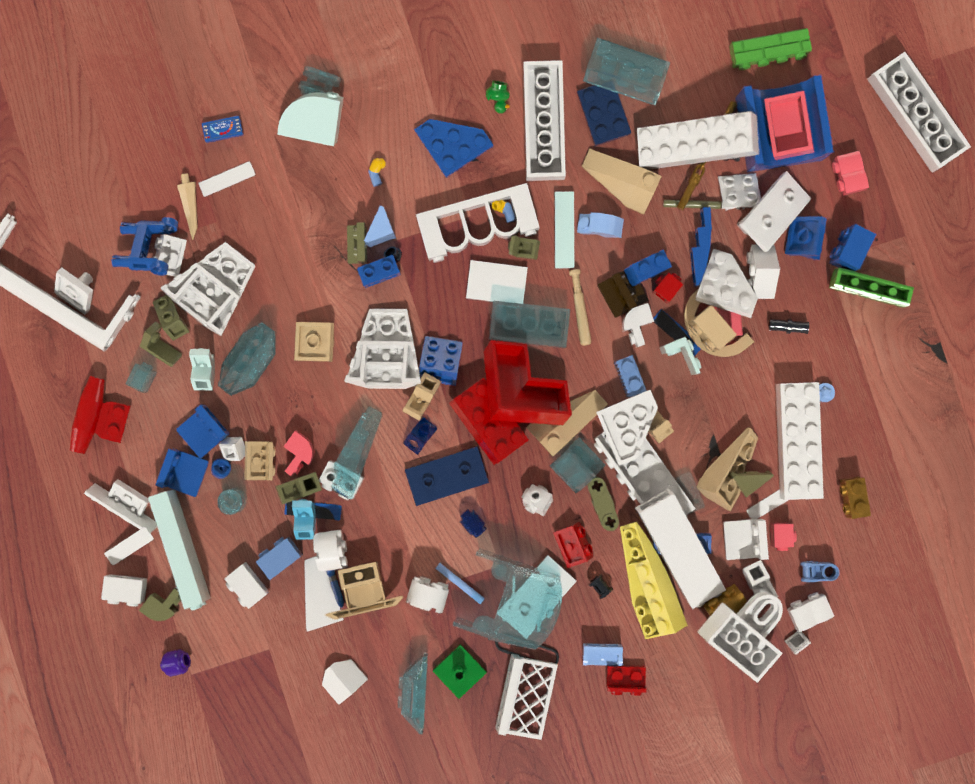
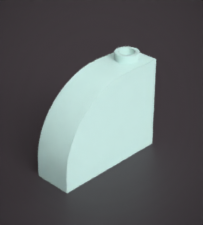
M314 92L300 96L283 112L279 121L277 135L334 146L338 140L344 97L339 96L335 92H327V94Z

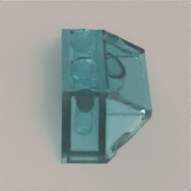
M260 322L257 326L250 328L242 334L222 363L220 381L218 382V386L232 396L253 387L276 355L275 331Z
M424 653L404 671L403 677H399V689H402V696H398V708H401V715L418 734L422 735L425 721L428 653Z

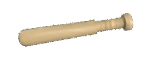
M576 269L569 271V275L572 276L574 286L573 296L580 344L585 346L591 344V335L584 295L580 285L579 275L581 271Z

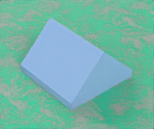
M383 206L379 207L364 239V242L369 247L396 238Z

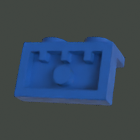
M393 255L357 268L365 288L401 275Z

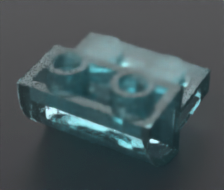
M580 437L550 465L575 493L590 483L605 466Z

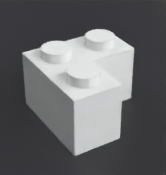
M751 244V250L747 252L746 258L747 264H750V279H747L758 299H774L780 272L775 245L769 251L764 252L758 245Z

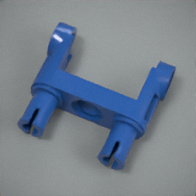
M164 217L161 221L140 220L137 223L121 222V234H135L131 254L129 256L113 255L112 257L115 259H112V266L129 267V269L135 271H151L153 274L160 276L166 275L169 268L168 264L158 260V258H147L152 234L171 235V233L177 231L178 221L170 217Z

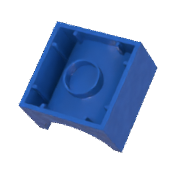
M821 75L813 76L806 81L775 89L756 90L752 89V86H746L736 96L738 113L751 111L757 115L759 155L745 157L747 172L823 161L834 152ZM804 91L815 153L775 160L764 99Z

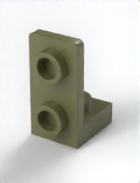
M167 294L153 301L161 326L173 341L190 332L188 326L179 317L173 300Z
M155 321L144 332L140 347L172 367L182 357V353L159 339L161 336L159 333L161 325Z

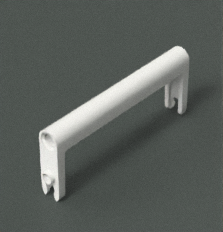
M9 214L0 223V250L17 223L14 221L15 217ZM0 263L1 287L102 351H106L111 346L125 322L132 318L134 314L132 311L141 297L136 294L134 296L129 295L105 330Z

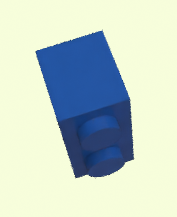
M663 249L624 269V272L631 286L634 287L668 270L672 265Z

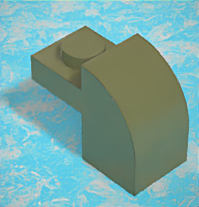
M316 472L275 486L281 504L322 490Z
M177 587L172 590L166 600L156 593L151 594L139 611L155 621H164L179 612L174 605L177 606L181 602Z

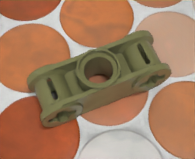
M592 477L589 479L587 487L595 512L602 527L607 531H614L619 526V519L612 497L604 480L600 477ZM594 481L601 483L598 491L592 488ZM608 517L614 519L611 527L605 524Z

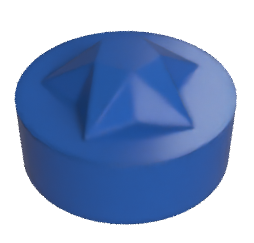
M220 458L212 463L211 472L214 477L223 479L229 475L231 465L226 459Z

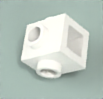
M532 484L530 488H526L522 495L525 509L532 514L536 512L543 517L553 502L552 494L548 493V490L541 485L535 486Z

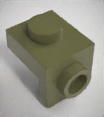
M512 235L511 241L508 244L509 254L516 258L537 260L540 241Z

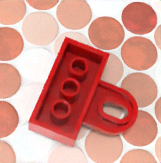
M484 378L449 403L493 465H496L529 441L518 425L520 422L490 420L487 382Z

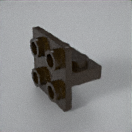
M624 270L597 285L614 318L648 301L641 285L638 284L632 287Z

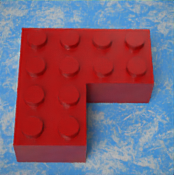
M495 340L489 342L483 353L490 420L564 425L572 416L567 380L531 377L528 346L526 343Z

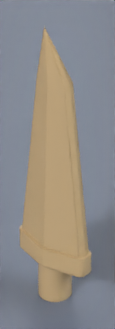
M186 173L181 174L182 184L177 185L193 240L198 229L195 182H190L189 174Z

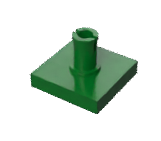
M462 644L455 648L433 669L436 676L458 699L487 673Z

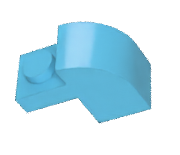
M306 499L292 501L296 540L313 539L316 530L315 504Z

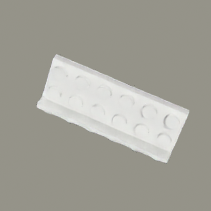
M605 431L594 438L596 441L594 446L599 453L604 452L607 456L605 459L606 463L611 469L615 468L619 473L616 477L622 485L626 483L629 488L627 493L633 501L637 499L641 505L670 489L676 496L685 515L695 510L691 501L646 438L637 459L620 466Z

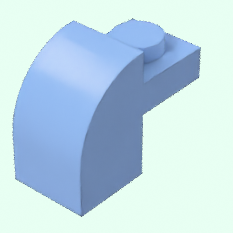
M603 213L580 214L577 233L621 238L624 219Z

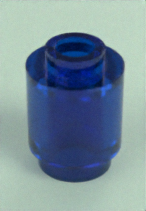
M467 509L460 515L461 520L459 522L471 536L473 535L477 538L487 529L486 523L474 509L472 511Z

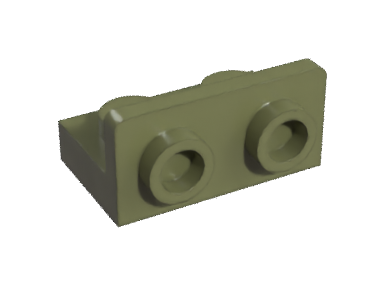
M364 222L347 226V262L349 264H367V245L364 242L367 232Z

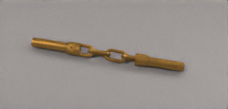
M731 101L724 115L733 114L737 103ZM701 162V164L695 167L688 181L689 184L677 206L678 209L684 211L695 187L698 186L705 172L704 166L706 162ZM698 168L702 170L700 175L696 173Z

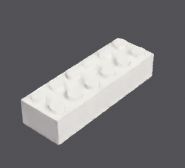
M906 52L867 78L932 173L971 147Z
M526 61L523 64L526 181L565 180L562 61Z
M751 111L637 128L639 167L647 170L759 155L757 115Z
M819 382L776 384L780 499H824Z

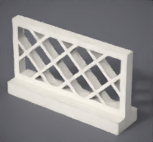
M511 654L495 726L498 734H511L542 740L558 666L557 663ZM523 664H532L534 670L525 676L522 671ZM544 667H551V674L543 678L539 671ZM538 673L542 681L532 687L528 678ZM526 680L530 689L521 694L518 690L519 684ZM545 684L547 692L539 697L535 689ZM533 691L538 699L528 705L524 697ZM522 699L527 707L517 713L514 705ZM541 703L543 711L535 716L531 708ZM529 710L534 718L524 724L519 716ZM518 718L522 726L517 730L509 729L511 722ZM535 721L539 725L538 734L531 733L527 729Z

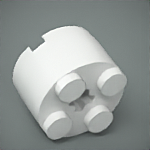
M342 530L321 532L314 535V553L317 554L316 564L319 571L348 567L347 557L344 556V552H347V544L345 540L343 541Z
M422 576L420 578L414 577L409 588L406 603L427 611L435 608L437 613H443L449 593V585L442 582L430 583L431 579Z

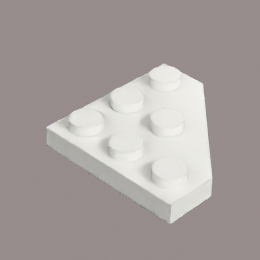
M713 249L695 300L751 318L758 299L733 255Z
M651 390L596 412L619 466L637 459L658 409Z

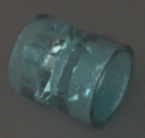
M233 488L223 491L218 497L217 504L221 512L232 515L241 512L245 508L247 497L242 490Z

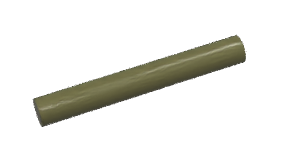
M663 200V207L677 208L680 200ZM689 200L685 208L711 207V209H721V201Z

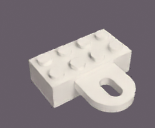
M760 592L752 596L736 614L722 602L697 633L758 683L782 655L781 651L765 639L781 619L783 613L782 603L772 593ZM770 603L771 605L767 612L761 618H757L764 606Z

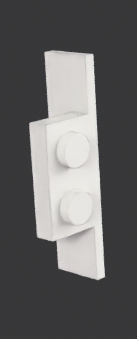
M118 479L114 482L110 492L94 483L84 493L93 501L101 504L139 529L146 527L151 534L157 528L156 521L143 514L149 499Z

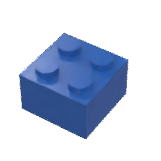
M857 224L842 230L837 239L839 241L837 247H834L829 255L831 258L829 264L850 271L859 270L876 234Z

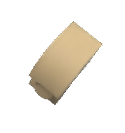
M424 372L421 377V383L416 385L403 412L420 420L436 394L441 381Z
M656 411L648 431L650 435L660 443L673 433L674 430L671 428L672 425Z

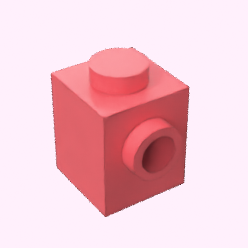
M770 523L771 546L776 548L777 551H788V547H794V542L797 541V534L794 531L793 524Z

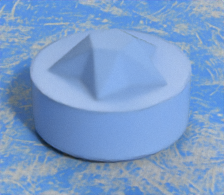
M828 383L819 384L820 402H829L834 398L835 389L832 385Z

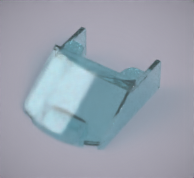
M481 548L478 549L475 555L494 561L491 569L492 575L498 580L507 582L496 617L493 619L482 615L477 617L474 622L457 617L452 625L487 637L488 640L536 650L552 632L561 610L562 585L560 576Z

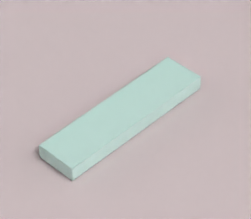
M555 192V269H574V192Z

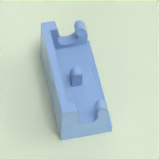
M583 643V665L622 666L623 646L621 644Z

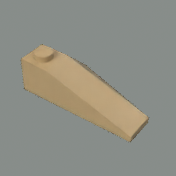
M589 149L582 165L592 177L606 187L612 195L616 196L625 207L643 215L661 179V176L654 172Z
M596 390L570 401L572 416L564 425L531 423L526 428L554 456L597 415L596 412L608 405Z
M747 428L704 472L697 485L698 490L705 497L728 511H731L741 492L731 473L741 474L746 472V463L751 460L758 440L757 435L751 428Z

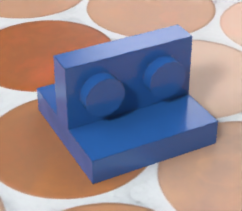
M822 216L796 217L789 227L785 254L820 260L827 218Z

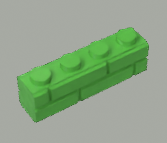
M808 29L732 42L729 50L733 68L746 70L751 68L750 65L758 64V67L769 65L771 61L784 63L788 61V58L795 57V60L806 58L812 51Z
M843 268L833 270L829 285L830 289L853 295L858 294L860 297L891 305L895 304V306L902 308L910 305L914 287Z

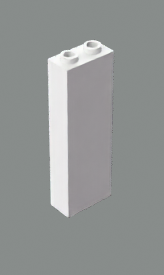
M667 489L636 507L638 514L692 609L699 608L711 598L719 597L726 589L674 493Z

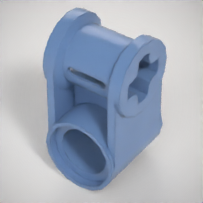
M800 562L803 568L801 582L834 581L839 576L838 567L831 562ZM831 566L833 573L830 576H826L825 569Z

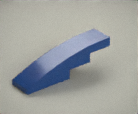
M705 207L700 210L702 227L695 229L697 247L689 250L694 288L701 285L707 267L712 230L711 207Z

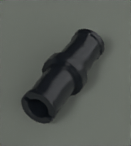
M770 318L769 331H784L786 334L791 332L808 334L809 322Z

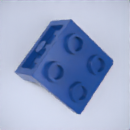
M426 336L419 365L420 379L424 372L440 380L441 384L456 386L463 343Z
M206 405L198 406L195 409L196 413L176 429L199 458L205 456L230 434Z
M174 448L168 449L155 486L161 488L168 487L196 497L209 461Z

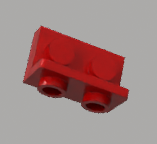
M580 522L553 532L567 568L585 563L594 557L593 548L588 543L585 528L581 526Z
M607 665L606 689L612 695H622V692H630V695L640 696L642 693L647 692L645 687V666Z

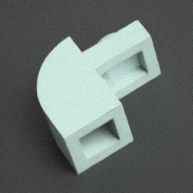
M190 349L189 357L192 363L190 380L193 390H213L215 379L214 354L210 353V349Z

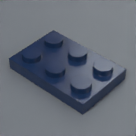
M613 79L577 91L594 146L631 135V130Z

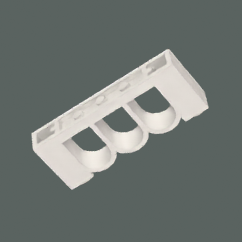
M527 183L416 214L429 261L433 260L434 263L445 260L444 257L447 256V252L459 253L463 251L469 242L477 246H484L490 243L494 234L506 239L511 238L512 235L515 236L520 231V235L525 234L527 237L536 234V231L540 228ZM510 199L517 224L512 231L502 232L494 224L489 205L494 201ZM485 206L491 232L487 238L478 240L470 235L463 212ZM459 213L465 232V239L461 245L451 247L444 242L437 219Z

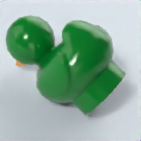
M492 81V86L486 90V99L488 101H497L494 105L495 111L499 114L505 113L507 108H510L506 104L510 97L507 83Z

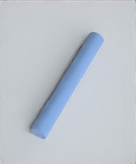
M439 563L435 568L479 604L485 599L443 564Z

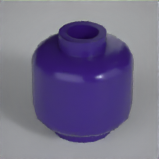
M182 649L166 652L160 662L161 670L169 677L185 674L191 665L190 656Z

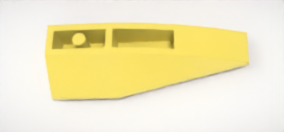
M637 522L621 526L620 530L632 604L645 639L673 634L688 626L667 571L646 534Z

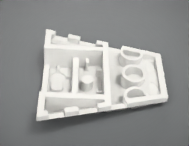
M225 242L206 255L200 262L192 265L183 274H179L173 281L162 286L161 289L178 306L202 325L222 336L256 266Z
M369 309L360 341L357 343L354 358L351 360L348 375H346L344 380L345 382L375 389H407L421 383L407 309Z

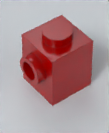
M668 272L665 276L661 274L655 282L657 286L653 293L668 304L684 284L680 282L682 279L675 273L670 274Z

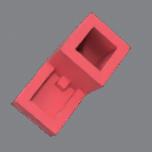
M294 431L284 445L287 450L296 455L285 470L290 476L300 473L304 467L303 461L310 465L315 453L311 441L300 432Z

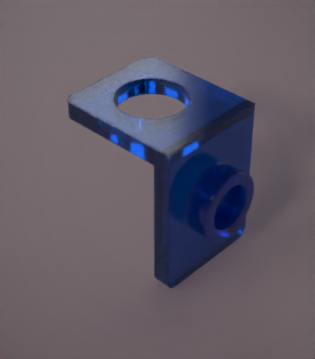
M422 417L403 444L418 455L438 428ZM410 440L415 441L418 444V447H414L410 443Z

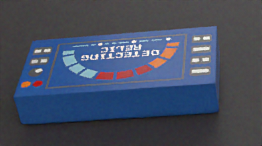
M240 116L202 123L206 143L244 136Z

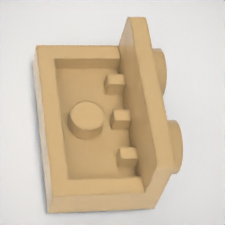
M245 441V480H273L275 475L273 457L276 452L273 442Z

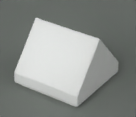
M797 631L785 640V643L795 655L811 644L802 631Z

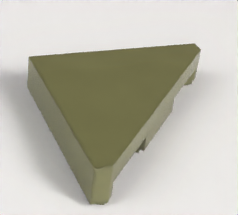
M749 471L741 474L731 473L732 478L746 498L774 476L770 471L765 473H759L758 471Z

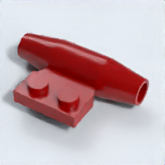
M90 376L84 387L72 425L70 451L85 454L95 433L101 439L117 443L122 441L131 406L113 401L103 403L104 379Z

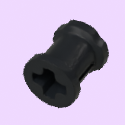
M602 574L597 575L588 583L599 594V599H603L613 590L612 586L609 587L604 581Z

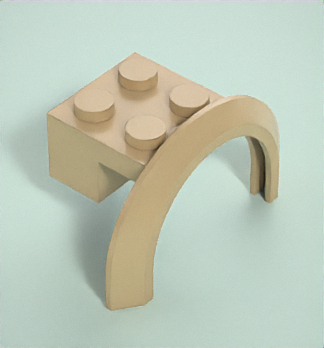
M698 290L691 295L685 307L684 321L690 338L700 349L714 356L729 357L743 352L754 342L746 333L735 343L725 346L737 334L712 305L695 317L697 307L701 303L695 300Z
M378 562L338 570L341 588L344 590L348 609L326 613L325 616L336 620L396 606L403 599V596L386 600Z

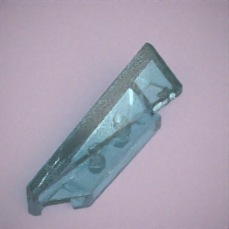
M370 406L368 407L366 413H363L334 464V470L339 473L332 483L331 489L348 499H352L382 418L380 411Z

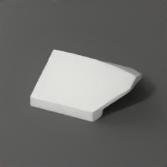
M352 659L334 662L327 668L322 686L340 704L364 684L368 678Z

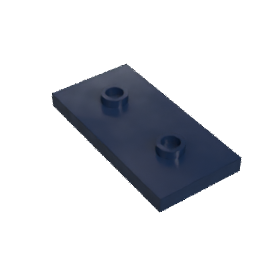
M478 446L405 469L416 506L489 483Z

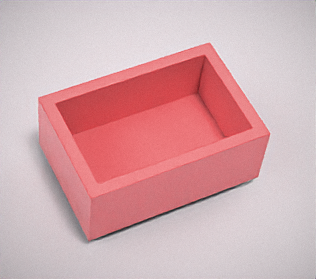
M804 91L764 99L774 159L780 160L815 153Z

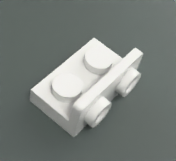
M163 234L156 239V255L152 258H158V260L166 262L169 266L166 275L177 277L180 272L187 240Z

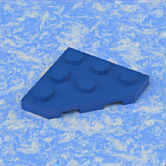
M429 119L414 129L446 178L494 147L484 130Z

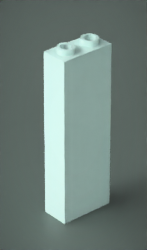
M176 490L148 497L183 607L184 609L190 608L191 611L201 608L203 605H206V601L211 597Z

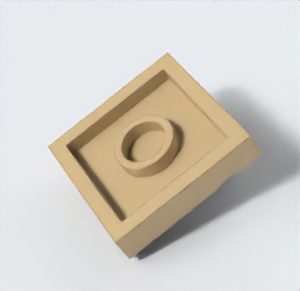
M296 322L294 360L332 362L334 323Z

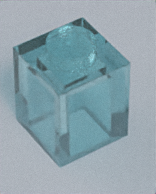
M142 362V364L135 363L125 384L142 393H147L157 372L152 370L153 366Z

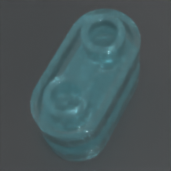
M305 66L303 75L308 78L307 81H300L298 89L302 95L314 92L327 94V92H333L331 91L333 86L339 87L341 78ZM314 81L325 83V87L315 85Z

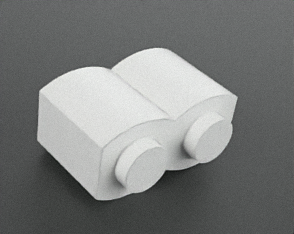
M818 592L810 594L808 599L803 602L798 600L791 603V607L787 609L795 629L799 632L834 617L826 596Z

